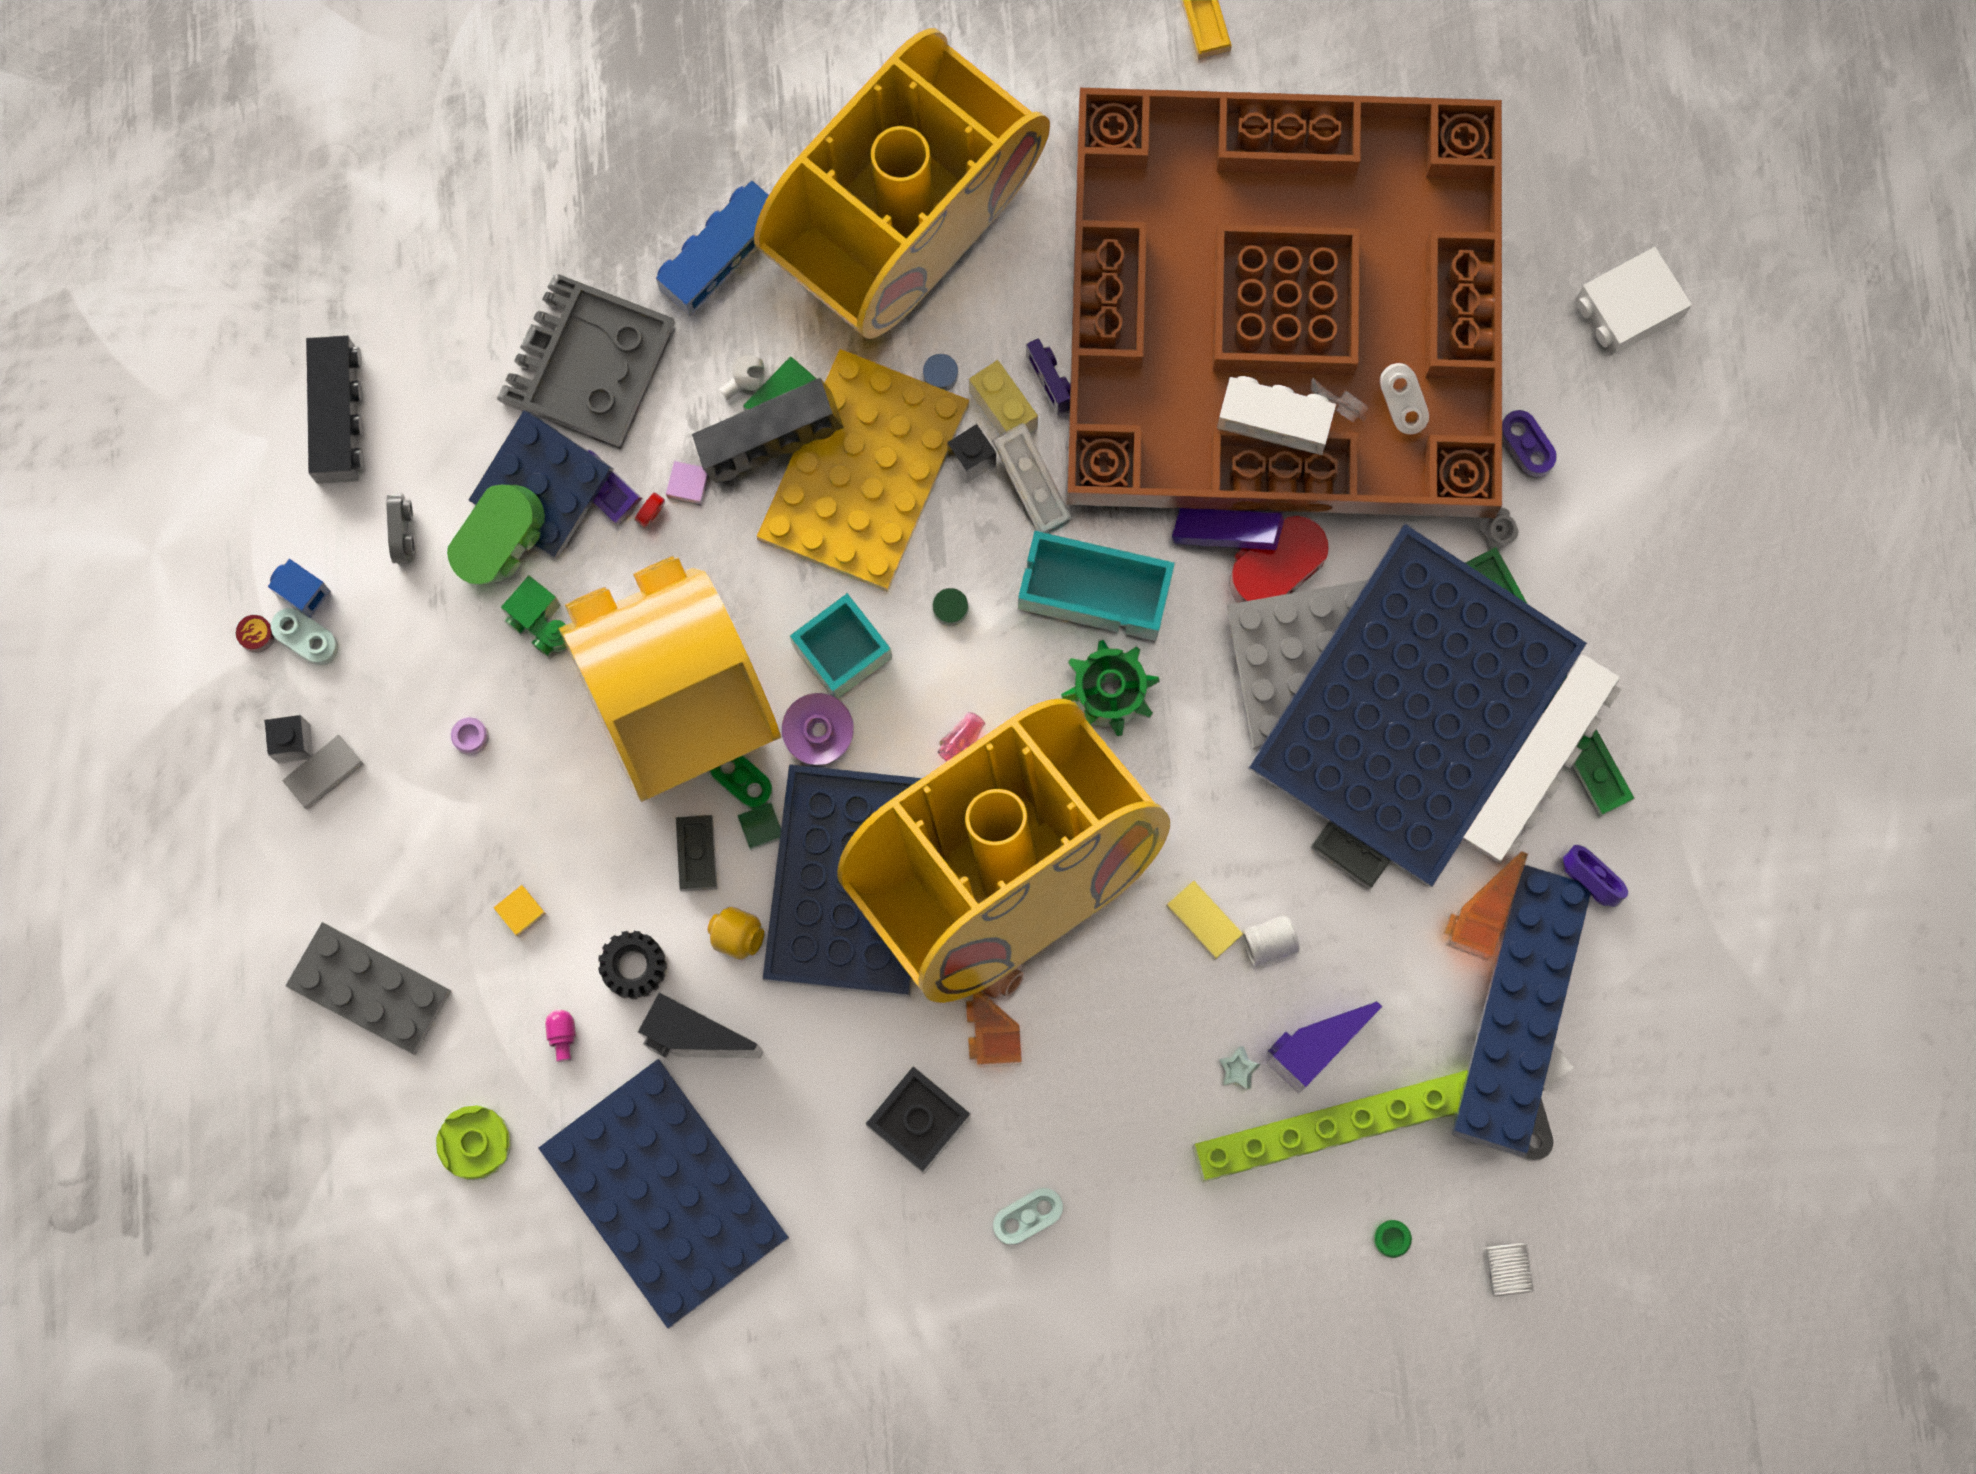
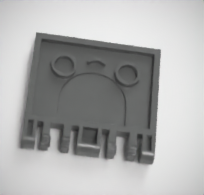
M553 274L547 288L554 293L546 291L542 300L547 305L562 310V316L558 318L546 312H536L533 319L537 323L555 331L552 332L533 324L529 326L520 348L531 355L542 358V360L540 361L518 353L514 362L524 369L536 372L534 378L530 380L518 374L509 373L505 381L520 390L502 385L497 400L515 409L528 411L620 447L675 324L674 318L560 274Z

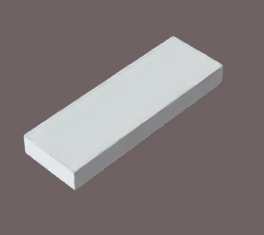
M1021 423L992 439L1036 530L1046 533L1070 520L1072 517L1026 425Z

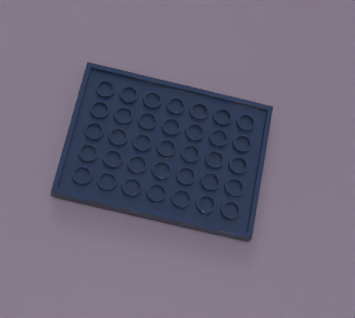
M1404 524L1258 750L1248 769L1390 859L1392 863L1427 886L1433 887L1587 643Z

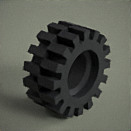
M635 930L631 933L623 931L621 932L622 935L612 936L610 938L611 941L603 945V953L598 957L600 967H598L599 974L604 984L622 998L628 997L631 1000L638 999L637 997L641 996L645 998L649 996L652 990L656 991L659 988L658 984L660 981H664L666 976L664 972L667 969L666 956L659 944L648 934L645 935ZM631 951L643 954L647 963L644 973L635 979L625 978L619 971L621 957Z

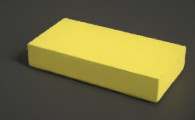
M1192 881L1167 904V908L1215 960L1243 935L1195 881Z

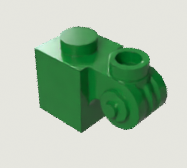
M528 575L501 606V609L507 616L504 622L519 635L525 631L535 638L531 644L547 657L551 652H562L567 649L558 629L566 624L561 620H553L548 623V620L561 606L558 599Z

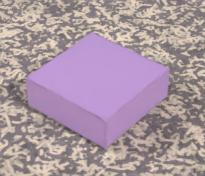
M674 461L666 496L667 498L702 505L709 476L700 466Z

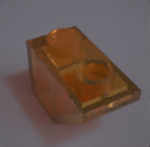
M979 991L973 994V1000L966 1001L967 1023L975 1022V1037H968L969 1059H977V1068L1021 1066L1019 1024L983 992Z

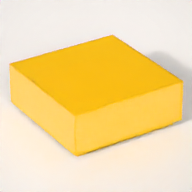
M520 885L493 907L517 937L546 914L523 885Z

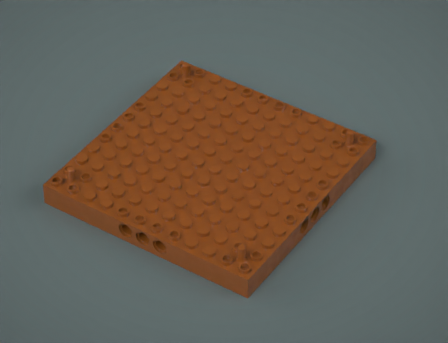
M1080 87L1067 505L1496 518L1502 507V100ZM1392 364H1405L1413 370L1427 405L1429 421L1426 427L1416 434H1405L1397 429L1380 386V377L1382 372ZM1230 377H1251L1257 380L1260 385L1268 387L1282 385L1291 388L1295 394L1303 396L1317 394L1326 397L1329 402L1335 403L1336 406L1322 455L1218 429L1217 425ZM1403 378L1396 379L1393 387L1395 389H1402L1406 384V380ZM1408 412L1405 416V421H1415L1417 412Z

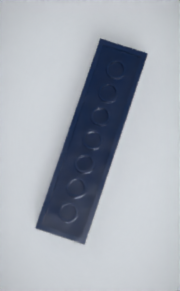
M1522 864L1519 869L1451 1133L1453 1136L1522 1158L1528 1153L1591 892L1579 881Z

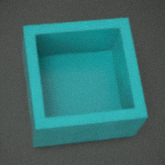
M848 593L790 635L794 649L829 694L837 699L893 659L889 645Z

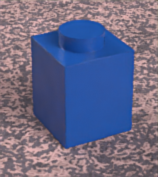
M290 558L285 564L279 565L273 571L270 577V584L267 586L277 597L309 618L312 617L331 592L323 581Z

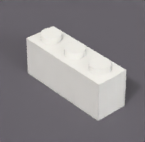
M1230 377L1217 425L1218 429L1322 455L1333 418L1335 403H1331L1326 397L1317 394H1309L1308 396L1295 394L1291 388L1282 385H1274L1273 387L1260 385L1257 380L1251 377Z

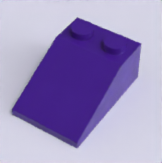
M1376 1001L1302 1027L1292 1036L1286 1031L1268 1050L1272 1057L1267 1064L1299 1094L1383 1006Z

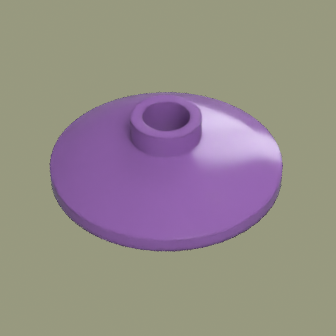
M811 693L800 697L790 705L782 721V737L787 749L798 760L811 765H824L840 758L849 748L854 734L853 719L847 707L839 699L824 693ZM817 724H823L826 728L825 734L821 737H816L813 734V728Z

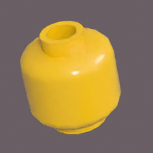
M729 906L723 909L720 914H714L707 928L713 949L739 960H743L749 955H755L764 940V930L761 928L759 918L736 907Z

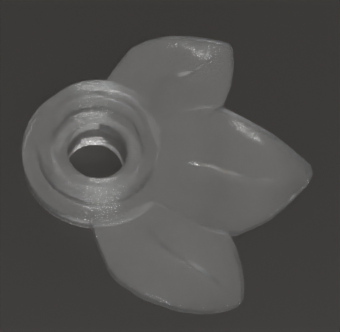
M1314 378L1311 379L1312 385L1310 390L1313 394L1324 396L1331 403L1340 404L1336 411L1350 421L1354 422L1357 417L1364 421L1366 418L1364 413L1369 408L1367 405L1347 391L1340 398Z

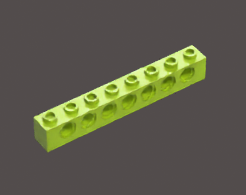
M1468 1070L1195 1143L1192 1149L1201 1181L1204 1183L1457 1114Z

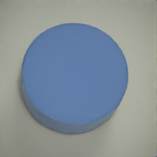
M935 354L929 357L923 366L924 381L944 390L952 388L958 379V366L955 360L946 354Z

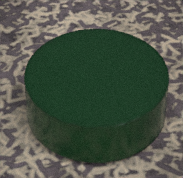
M946 588L938 592L933 600L935 618L940 623L948 626L961 623L968 614L966 596L960 590L954 588Z

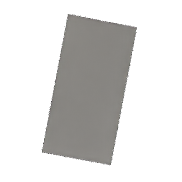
M338 734L282 781L303 807L309 809L364 763Z

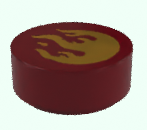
M260 615L246 616L236 627L237 641L250 652H261L267 649L274 639L271 624Z

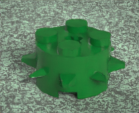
M1100 640L1098 641L1097 652L1091 653L1087 660L1071 658L1068 661V664L1076 674L1075 686L1062 693L1061 697L1062 699L1075 701L1085 714L1086 720L1090 725L1112 727L1117 736H1122L1124 724L1129 723L1136 716L1147 718L1152 716L1153 712L1145 702L1146 692L1148 688L1159 683L1160 680L1158 676L1145 674L1142 664L1138 661L1141 649L1134 647L1130 651L1123 653V650L1109 649L1105 641ZM1105 683H1113V688L1119 687L1114 694H1108L1107 691H1103Z

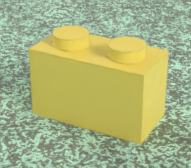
M996 360L969 378V393L999 435L1021 423L1026 425L1029 433L1038 429L1037 413L999 360Z

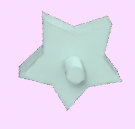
M1239 1046L1231 1058L1219 1059L1226 1071L1224 1085L1239 1083L1246 1089H1251L1252 1073L1261 1064L1249 1060L1244 1046Z

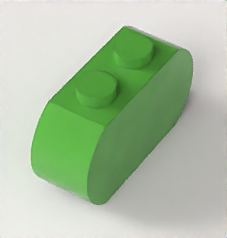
M495 485L487 488L448 545V561L454 573L462 580L472 584L498 583L505 580V578L509 579L512 577L521 564L519 558L525 549H531L540 538L541 533L538 531L544 523V509L539 498L528 488L519 485Z

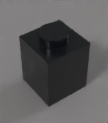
M977 424L947 442L948 456L966 483L996 466V451Z
M301 715L264 720L267 753L275 762L279 764L308 760L313 756L311 726Z

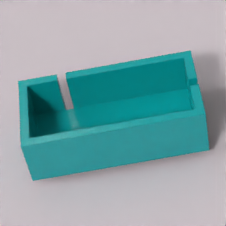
M1034 531L1027 559V568L1024 571L1018 596V609L1114 632H1119L1120 626L1127 627V635L1157 641L1175 563Z

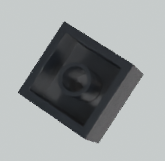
M913 1066L865 1125L922 1174H925L969 1121L971 1113Z

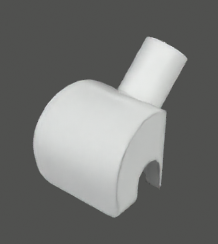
M753 355L739 357L734 362L732 368L733 379L719 389L723 396L729 400L742 389L748 391L758 390L762 385L760 379L750 376L754 372H763V360Z

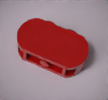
M1289 516L1284 520L1276 550L1242 548L1234 556L1236 562L1234 563L1229 581L1230 591L1234 600L1240 603L1294 593L1323 567L1324 561H1326L1329 545L1323 529L1309 518Z

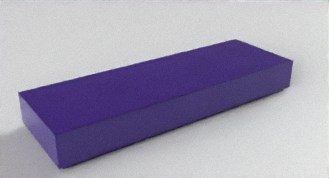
M1180 508L1172 539L1174 544L1276 550L1284 518L1282 513Z

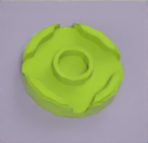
M478 1105L465 1106L450 1113L438 1131L436 1149L442 1165L455 1176L467 1180L485 1179L498 1172L507 1161L511 1150V1133L505 1120L493 1110Z

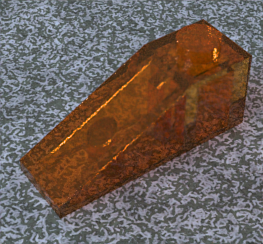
M1521 851L1463 905L1456 915L1450 913L1443 934L1449 935L1446 946L1486 961L1493 956L1528 853Z

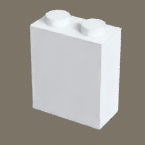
M1656 247L1584 284L1576 297L1581 314L1587 319L1590 318L1596 328L1595 333L1598 341L1603 347H1608L1612 355L1685 317L1692 306Z

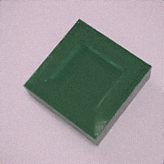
M772 803L737 815L751 851L780 840L781 827Z

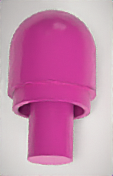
M554 1010L547 1016L545 1021L546 1038L549 1041V1046L555 1047L556 1061L571 1060L570 1045L575 1043L576 1038L574 1018L566 1010Z

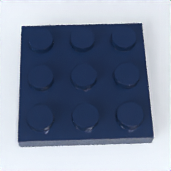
M524 410L468 500L476 505L487 488L495 485H519L528 488L539 498L544 509V523L538 531L541 535L535 545L554 558H559L614 468L530 412Z

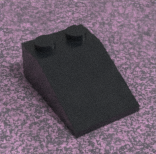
M660 992L638 1030V1033L645 1039L643 1045L664 1058H667L669 1053L677 1057L761 1058L764 1052L752 1040Z

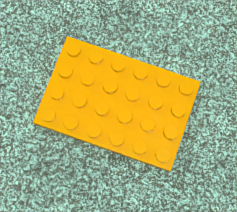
M839 349L825 384L833 394L844 428L835 431L832 436L826 439H817L805 444L793 453L756 537L760 542L888 592L948 455L947 442L955 438L969 406V399Z

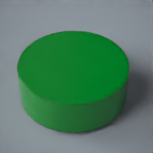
M1388 1220L1381 1223L1375 1229L1373 1243L1376 1250L1382 1256L1397 1258L1409 1250L1412 1236L1409 1228L1404 1223L1397 1220Z

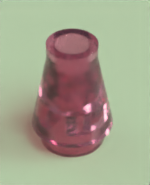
M967 712L965 717L939 741L940 748L937 751L939 756L947 762L975 743L985 725L984 720L972 712Z

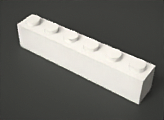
M1584 654L1581 655L1465 834L1464 842L1499 864L1502 863L1505 857L1510 860L1513 859L1523 843L1517 839L1524 827L1531 830L1543 812L1537 808L1544 796L1549 799L1553 797L1562 783V780L1557 778L1564 765L1571 769L1582 752L1577 745L1584 735L1591 738L1602 720L1596 717L1603 705L1610 708L1622 689L1616 686L1620 676Z

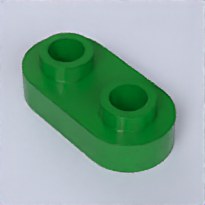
M743 755L727 762L735 765L734 771L730 774L722 772L723 765L710 770L713 779L749 809L763 808L772 799L773 787L771 781ZM759 786L762 789L761 794L758 797H751L748 794L751 787Z

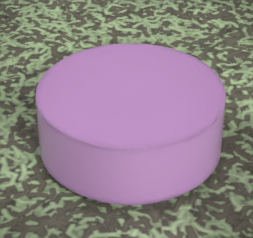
M467 717L459 720L451 731L453 745L458 751L466 755L480 753L487 746L489 740L487 728L476 718Z

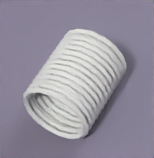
M1286 915L1284 917L1281 916V918L1278 917V919L1275 918L1267 923L1264 922V924L1254 925V927L1247 928L1246 930L1243 929L1242 931L1247 953L1255 967L1263 965V963L1266 964V962H1273V960L1280 959V957L1283 958L1284 956L1287 957V955L1290 956V954L1298 953L1300 950L1296 932L1291 920Z
M1509 1244L1488 1247L1486 1249L1488 1251L1489 1268L1492 1273L1490 1276L1493 1281L1492 1287L1494 1288L1493 1295L1495 1297L1534 1291L1532 1275H1530L1532 1273L1529 1267L1530 1261L1528 1260L1529 1253L1526 1247L1528 1244Z

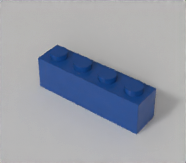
M752 180L745 187L737 188L729 199L730 203L721 212L719 210L715 211L706 221V227L697 236L692 235L685 241L681 248L682 252L674 260H667L658 270L656 281L659 290L689 317L757 249L754 244L755 226L769 194Z

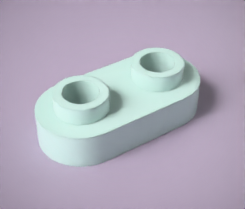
M293 608L282 609L274 615L271 621V631L280 643L314 665L328 664L336 657L338 642L334 635L326 628ZM286 621H294V626L291 630H283V625ZM315 640H323V645L320 649H312V644Z
M1040 1188L997 1213L993 1222V1230L996 1237L1008 1245H1016L1025 1241L1059 1220L1063 1211L1062 1200L1055 1191L1048 1188ZM1040 1201L1049 1202L1051 1204L1050 1213L1046 1215L1040 1214L1037 1211L1038 1203ZM1009 1219L1016 1220L1019 1223L1018 1231L1008 1233L1004 1227L1005 1222Z

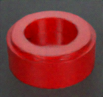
M653 492L638 511L634 521L644 528L648 527L665 505V499L656 492Z

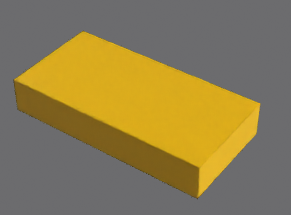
M1181 0L1198 59L1230 52L1232 44L1219 1Z

